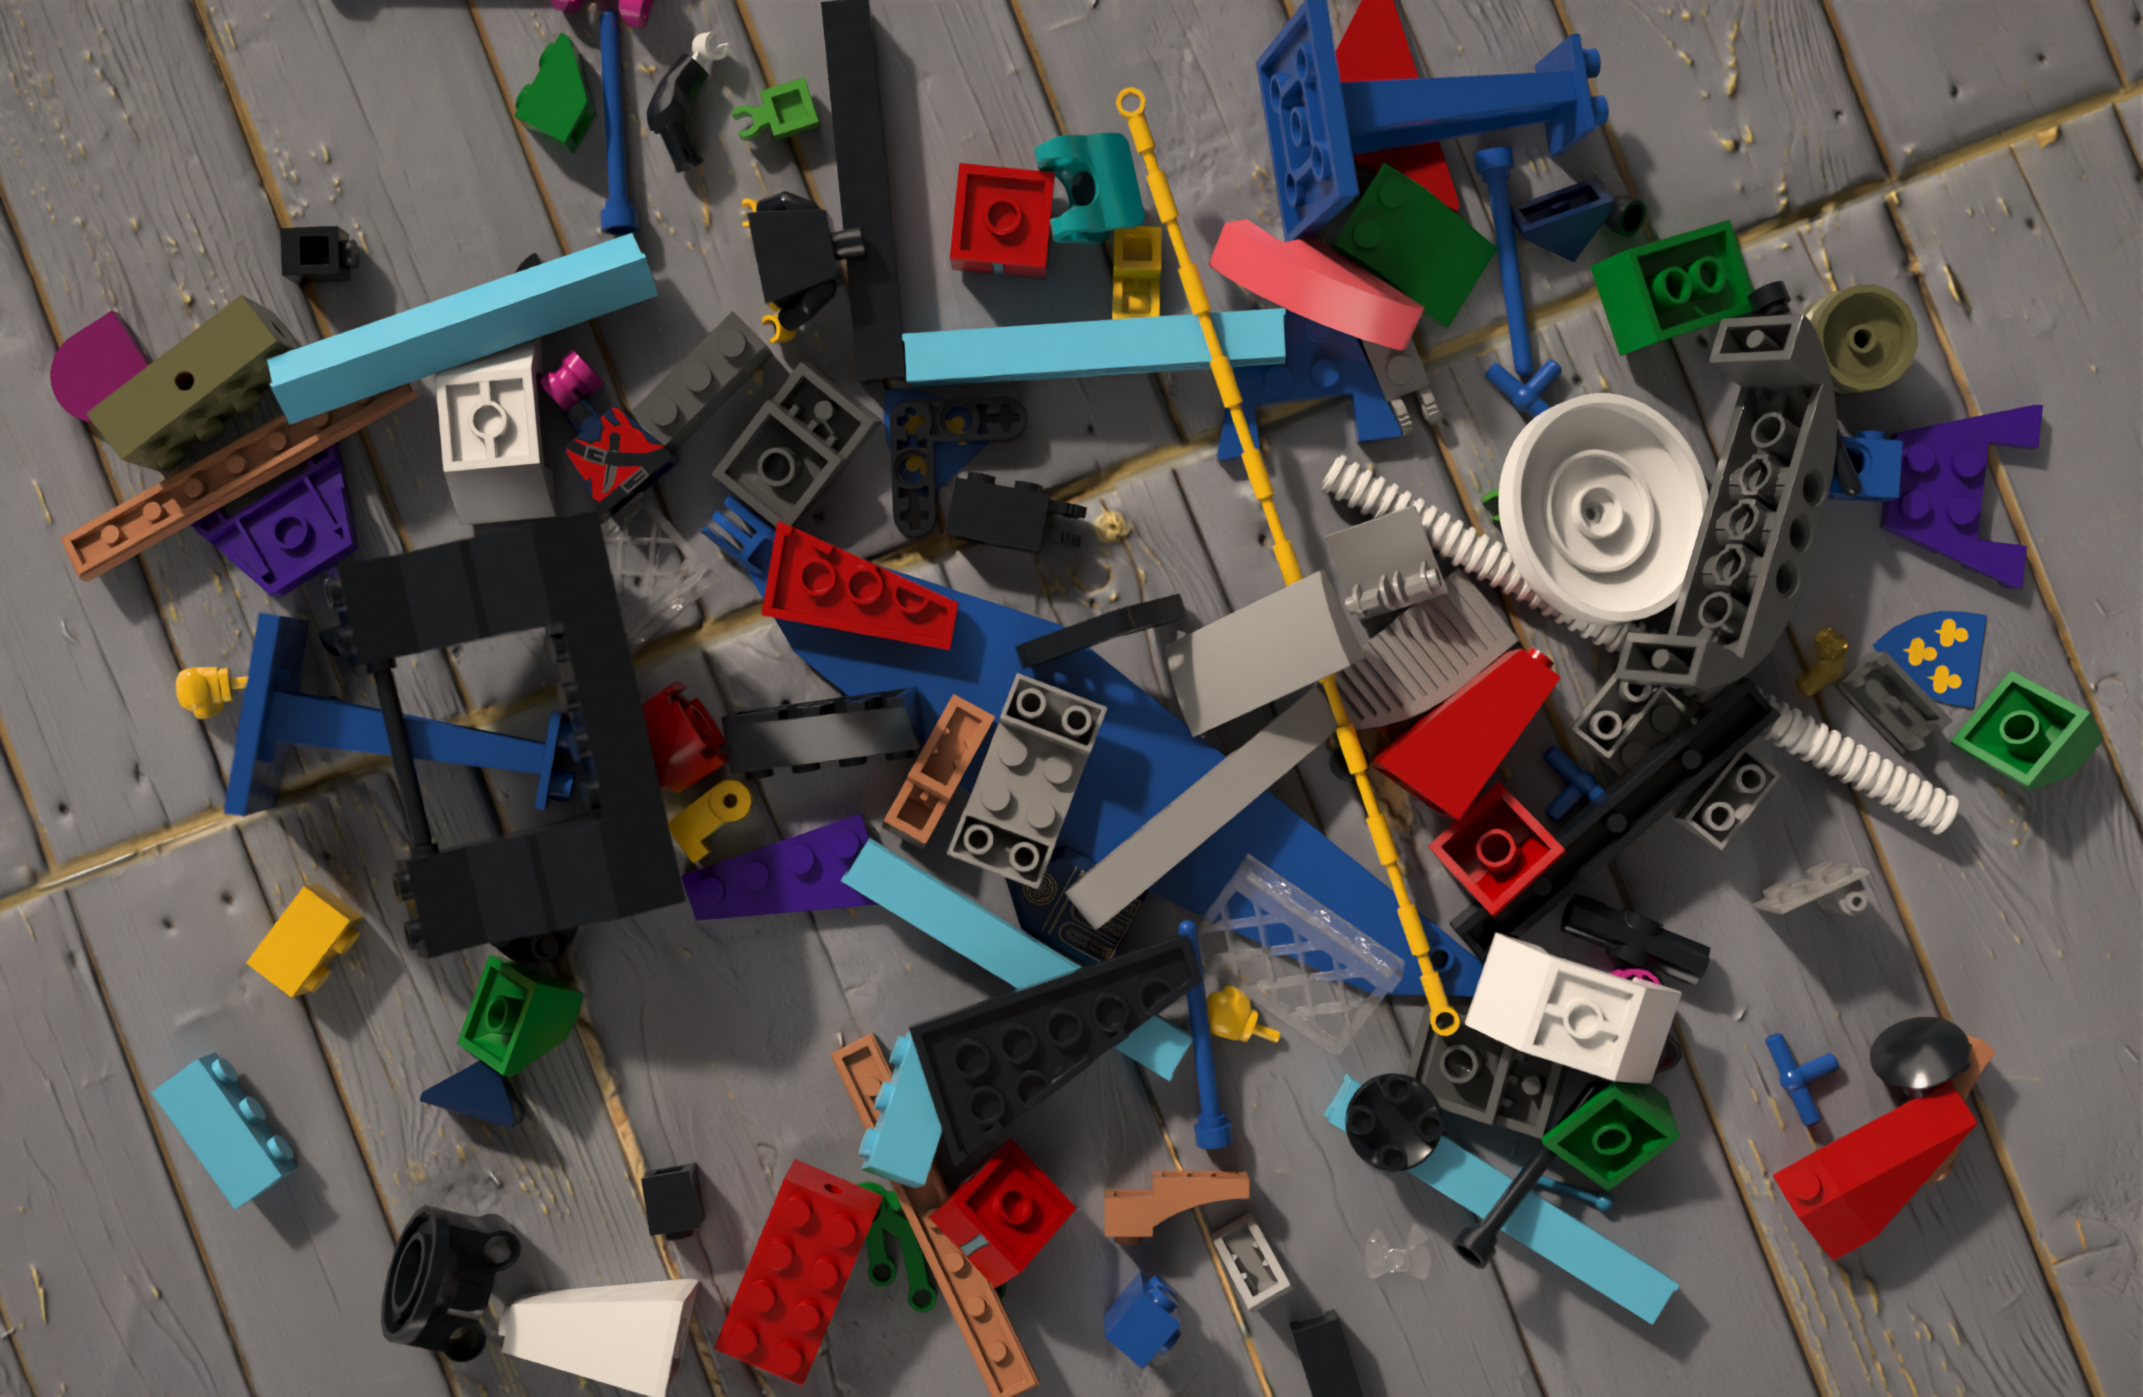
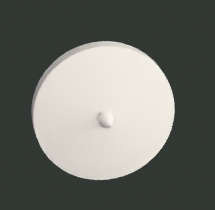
M1593 393L1569 399L1545 410L1526 425L1517 436L1504 462L1500 478L1499 516L1503 537L1515 566L1531 589L1554 609L1576 620L1590 624L1616 625L1655 615L1678 600L1709 494L1702 469L1695 454L1680 432L1665 417L1648 405L1635 399L1617 394Z

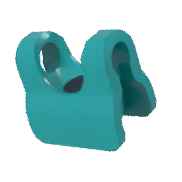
M1112 132L1090 135H1061L1033 148L1039 171L1055 172V177L1061 181L1068 195V210L1060 217L1049 220L1055 242L1098 245L1108 239L1109 231L1133 229L1144 223L1145 213L1130 145L1124 135Z

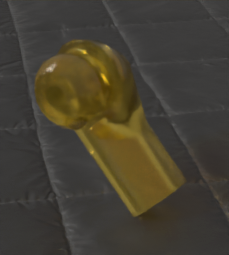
M1825 628L1816 635L1814 639L1815 647L1821 651L1818 663L1795 679L1798 689L1807 698H1811L1838 679L1844 671L1849 644L1843 634H1838L1833 628Z

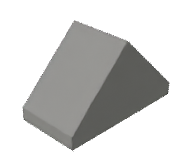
M1251 1211L1210 1235L1251 1314L1293 1290L1285 1269Z

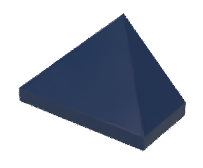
M1594 177L1511 206L1513 224L1525 240L1575 262L1615 207L1612 197Z
M482 1060L422 1092L420 1102L510 1128L522 1122L526 1112L507 1076H503Z

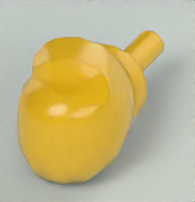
M187 668L179 672L176 678V696L181 708L194 712L197 719L211 718L223 711L225 702L234 701V690L246 688L247 676L232 678L230 668Z
M1227 985L1222 991L1212 992L1206 998L1211 1034L1242 1042H1247L1251 1035L1254 1034L1271 1042H1278L1281 1033L1256 1023L1258 1012L1251 1009L1250 1000L1242 990Z

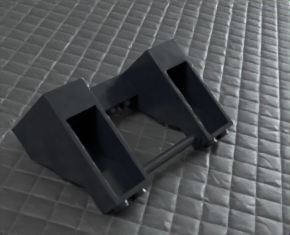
M598 511L529 523L397 555L338 565L328 570L330 579L324 580V591L330 609L337 608L341 628L335 630L338 651L342 658H349L351 667L366 665L367 673H374L373 677L410 836L414 847L408 849L409 858L396 860L398 872L392 873L395 895L399 902H406L409 921L403 922V929L407 945L411 951L417 950L418 957L431 959L487 943L619 920L686 902ZM550 627L551 634L546 637L547 651L551 662L558 664L562 684H558L557 687L558 699L563 712L570 715L573 733L569 734V747L574 761L581 763L584 782L580 783L582 803L584 808L592 813L440 850L438 842H431V832L394 673L391 670L398 668L395 658Z

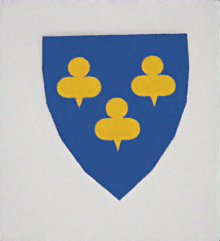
M886 390L883 419L886 442L890 453V417L895 406L907 400L944 399L943 397L917 390ZM963 408L952 409L947 414L945 420L948 430L955 434L967 432L973 422L972 416ZM915 410L907 411V418L899 419V426L906 427L908 431L909 444L899 442L898 450L910 447L926 450L927 441L919 444L916 441V429L920 425H925V419L918 418ZM980 424L978 434H987L988 431ZM990 442L934 444L936 491ZM908 457L902 462L900 473L907 482L916 483L925 477L927 465L920 457ZM929 488L916 491V493L920 496L928 497Z
M1937 611L1915 616L1893 627L1872 646L1876 652L1886 651L1932 700L1973 708L1987 615L1960 611Z

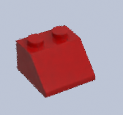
M1500 782L1473 804L1460 820L1452 823L1428 845L1437 859L1493 917L1566 853V850Z

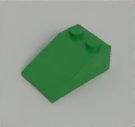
M1383 163L1331 247L1425 307L1422 314L1445 329L1449 328L1497 250L1496 246L1425 187L1386 163Z
M1730 220L1631 248L1590 266L1619 356L1721 322V319L1735 318L1753 312L1747 299L1748 295L1753 292V288Z

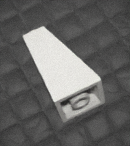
M688 1278L523 1293L511 1304V1307L506 1306L503 1310L498 1330L499 1335L505 1336L502 1352L650 1397H666L681 1372L699 1280Z

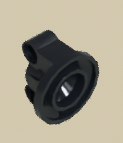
M424 1205L415 1211L406 1224L396 1245L382 1297L381 1326L383 1336L389 1342L439 1351L455 1362H468L481 1354L486 1345L487 1337L479 1318L484 1313L489 1302L495 1274L514 1265L521 1251L520 1241L504 1217L498 1214H486L480 1217L429 1205ZM503 1236V1240L498 1246L492 1249H484L486 1243L491 1238ZM469 1326V1329L463 1336L450 1338L456 1329Z

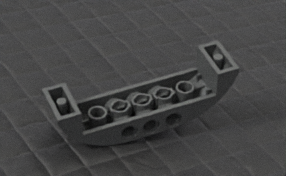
M1805 315L1721 319L1708 363L1741 386L1668 635L1628 632L1614 677L1618 681L1690 689L1718 688L1735 682L1752 671L1769 654L1784 632L1795 609L1831 487L1837 449V412L1829 364L1820 339L1810 319Z

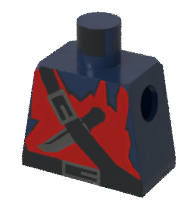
M583 399L573 405L564 416L579 434L565 447V452L600 511L612 519L681 462L674 453L663 446L617 406L610 408L605 414L600 416L589 401Z

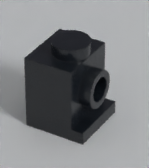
M339 226L280 228L283 277L297 285H307V283L351 281L350 269L358 268L360 257L357 242L350 240L349 234ZM329 251V264H321L320 258L322 254Z

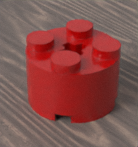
M679 681L673 682L641 704L661 791L669 787L673 791L681 793L727 763L728 757L727 753L721 754L718 748L725 743V739L713 717L697 697L689 702L681 694L688 688Z

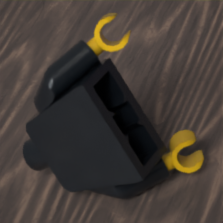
M784 191L762 198L759 201L745 198L741 203L742 207L753 210V212L747 213L749 221L742 222V226L751 230L765 303L774 312L781 310L779 314L766 315L761 320L763 326L776 325V334L773 338L769 339V343L791 341L796 334V329L811 320L835 297L837 287L845 284L841 260L867 255L861 227L835 232L832 218L826 210L821 209L814 201Z

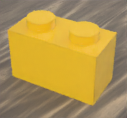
M320 883L303 886L246 964L291 998L305 994L308 991L314 993L329 977L331 970L327 966L337 953L343 955L359 937L360 932L356 930V927L364 917Z

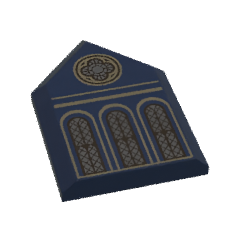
M1065 845L1053 849L1038 889L1007 877L1005 879L1021 929L1087 965H1091L1115 956L1141 909L1149 890L1146 889L1108 922L1094 930L1064 892L1094 867L1097 862Z

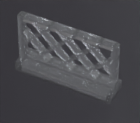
M640 491L601 526L605 544H618L616 569H611L612 576L615 577L614 585L620 611L629 610L622 616L631 658L721 579L643 491ZM644 508L653 518L651 538L628 537L629 520ZM661 528L670 538H660ZM619 530V536H612ZM627 545H650L648 570H625ZM659 546H678L686 555L687 559L674 571H657ZM624 577L647 578L646 596L638 603H622ZM657 578L664 579L656 586ZM545 627V632L526 631L516 633L515 635L552 677L554 680L553 684L558 687V684H562L559 668L551 662L547 651L546 637L551 634L550 627ZM535 639L544 640L543 649L535 641Z
M1247 854L1242 860L1231 880L1197 925L1199 940L1204 933L1225 930L1229 950L1228 953L1212 955L1200 947L1203 966L1235 988L1240 989L1245 995L1335 1057L1340 1055L1388 991L1392 993L1403 978L1404 960L1250 854ZM1235 891H1238L1253 902L1256 917L1230 920L1227 902ZM1262 909L1271 915H1263ZM1221 912L1223 921L1213 922ZM1284 923L1293 930L1295 944L1269 947L1265 925ZM1258 926L1262 948L1236 951L1232 929ZM1301 936H1303L1304 938H1306V939L1309 940L1310 942H1303V943H1302V937H1301ZM1325 951L1332 956L1335 971L1309 974L1304 952ZM1297 953L1301 975L1276 978L1271 956ZM1264 957L1268 979L1250 981L1241 975L1239 961ZM1231 962L1232 968L1226 965L1225 963ZM1341 963L1347 966L1349 969L1342 970ZM1362 977L1376 986L1367 999L1348 1001L1344 979ZM1337 980L1341 1002L1315 1005L1311 983ZM1303 985L1307 1006L1289 1008L1280 1002L1278 988ZM1265 989H1270V990H1271V995H1270L1269 993H1267L1266 991H1264V990H1265ZM1358 1010L1355 1016L1351 1019L1350 1011ZM1343 1012L1346 1027L1336 1040L1319 1029L1317 1015ZM1304 1016H1310V1021H1311V1022H1309L1308 1020H1306V1019L1303 1018V1017H1304Z

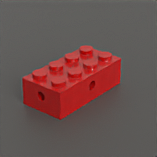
M794 1159L781 1184L714 1349L803 1387L883 1196Z

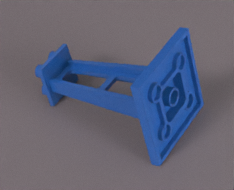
M1305 0L1256 61L1285 242L1312 237L1359 196L1353 156L1545 123L1550 157L1560 156L1581 139L1587 138L1588 134L1596 129L1595 126L1606 124L1609 115L1606 98L1603 95L1590 96L1587 80L1588 78H1596L1600 73L1601 60L1599 52L1596 48L1582 49L1580 34H1571L1535 65L1536 73L1340 82L1327 0Z
M259 612L223 814L246 817L277 806L284 762L288 760L290 744L392 756L380 708L300 692L303 675L301 666L309 621ZM556 710L551 712L546 742L403 713L413 759L540 774L535 802L536 809L545 810L550 800L563 802L571 800L576 772L555 769L558 752L571 754L568 738L569 734L573 733L571 723L563 722L564 712Z

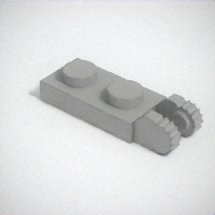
M1357 338L1386 402H1388L1397 420L1402 436L1414 431L1412 418L1401 399L1412 393H1415L1422 415L1429 425L1440 422L1438 406L1432 392L1428 388L1430 382L1412 338H1410L1406 349L1401 351Z

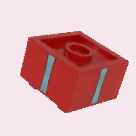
M959 163L950 248L952 270L1046 279L1051 237L1049 220L1053 217L1056 187L1055 172Z
M1010 1138L988 1153L929 1218L993 1287L997 1288L1019 1275L1077 1208Z

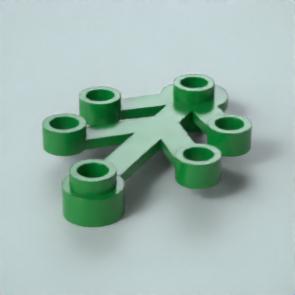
M872 1181L856 1184L883 1196L865 1238L870 1260L868 1268L869 1280L878 1287H885L894 1281L897 1274L895 1260L887 1255L884 1228L900 1239L910 1285L908 1294L910 1307L919 1313L930 1311L936 1303L937 1290L928 1280L923 1257L924 1253L908 1219L894 1211L902 1208L895 1191H887L882 1185ZM879 1263H885L890 1267L891 1275L887 1278H879L874 1272V1267ZM1007 1282L996 1288L1001 1299H1003L1006 1293ZM919 1289L927 1290L931 1295L930 1302L926 1304L918 1303L914 1299L915 1291Z

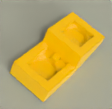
M1137 226L1133 229L1114 230L1112 320L1160 316L1162 227Z

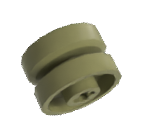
M1877 285L1852 286L1819 298L1810 303L1801 313L1810 319L1820 339L1828 360L1835 396L1855 395L1881 389L1899 380L1912 364L1918 346L1917 323L1908 304L1891 290Z

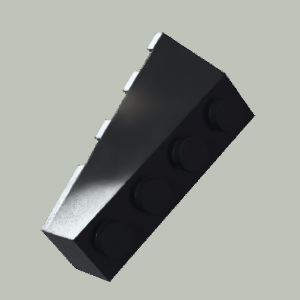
M917 686L734 711L721 717L730 774L745 772L746 780L773 776V768L787 766L792 767V773L812 772L821 769L820 762L838 760L839 767L857 766L867 763V756L885 753L886 761L914 757L913 749H919L925 743Z

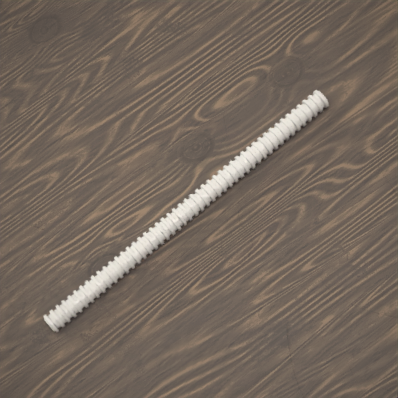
M1343 454L1335 459L1321 484V492L1325 494L1329 491L1335 493V500L1340 501L1343 498L1348 501V507L1353 508L1356 505L1361 508L1360 513L1366 516L1369 512L1374 515L1373 519L1415 505L1432 550L1438 551L1437 556L1444 559L1447 556L1451 558L1450 564L1457 566L1459 563L1462 564L1464 572H1476V578L1480 581L1487 578L1490 580L1489 586L1493 588L1498 585L1503 587L1502 593L1505 595H1509L1512 592L1515 594L1516 601H1528L1530 609L1534 610L1538 607L1541 609V615L1545 617L1550 614L1553 615L1555 623L1561 624L1565 622L1567 623L1568 630H1580L1579 634L1582 638L1585 639L1590 636L1593 638V644L1597 646L1602 643L1605 644L1606 651L1609 653L1619 652V658L1621 657L1628 632L1659 634V631L1655 628L1649 631L1646 630V624L1642 621L1637 623L1631 621L1616 625H1599L1579 621L1561 613L1546 603L1531 589L1515 566L1509 551L1502 549L1503 544L1497 541L1493 544L1489 542L1490 536L1486 534L1481 537L1476 535V528L1470 527L1466 529L1463 527V521H1451V514L1447 512L1443 515L1437 513L1438 507L1434 505L1430 508L1426 507L1424 499L1419 498L1417 501L1412 499V493L1408 490L1404 494L1398 491L1399 485L1395 483L1391 486L1385 484L1386 478L1380 476L1378 479L1374 478L1372 470L1367 469L1364 472L1359 469V463L1349 464L1346 462L1347 456ZM1729 684L1712 689L1683 688V694L1688 697L1694 694L1696 695V701L1703 704L1706 701L1709 702ZM1755 687L1769 704L1782 715L1760 733L1761 738L1765 740L1773 738L1775 746L1783 747L1785 745L1787 752L1792 755L1798 752L1800 760L1804 762L1812 760L1813 767L1817 769L1825 767L1827 775L1835 776L1837 774L1840 782L1843 784L1851 782L1852 789L1856 791L1864 789V794L1868 798L1876 796L1879 804H1890V809L1895 813L1903 811L1904 818L1908 820L1916 818L1917 825L1920 827L1929 826L1928 829L1933 834H1940L1952 824L1959 810V800L1953 795L1946 797L1945 791L1941 788L1933 790V785L1928 781L1920 783L1918 775L1914 773L1907 775L1906 769L1901 766L1893 768L1894 764L1891 760L1884 759L1881 761V756L1878 753L1870 752L1868 754L1866 746L1862 744L1854 746L1855 742L1850 737L1841 739L1842 735L1839 731L1832 730L1829 732L1826 724L1819 723L1816 725L1814 717L1810 715L1802 717V711L1798 708L1790 710L1787 702L1780 701L1777 703L1776 697L1770 693L1765 696L1763 695L1762 688Z

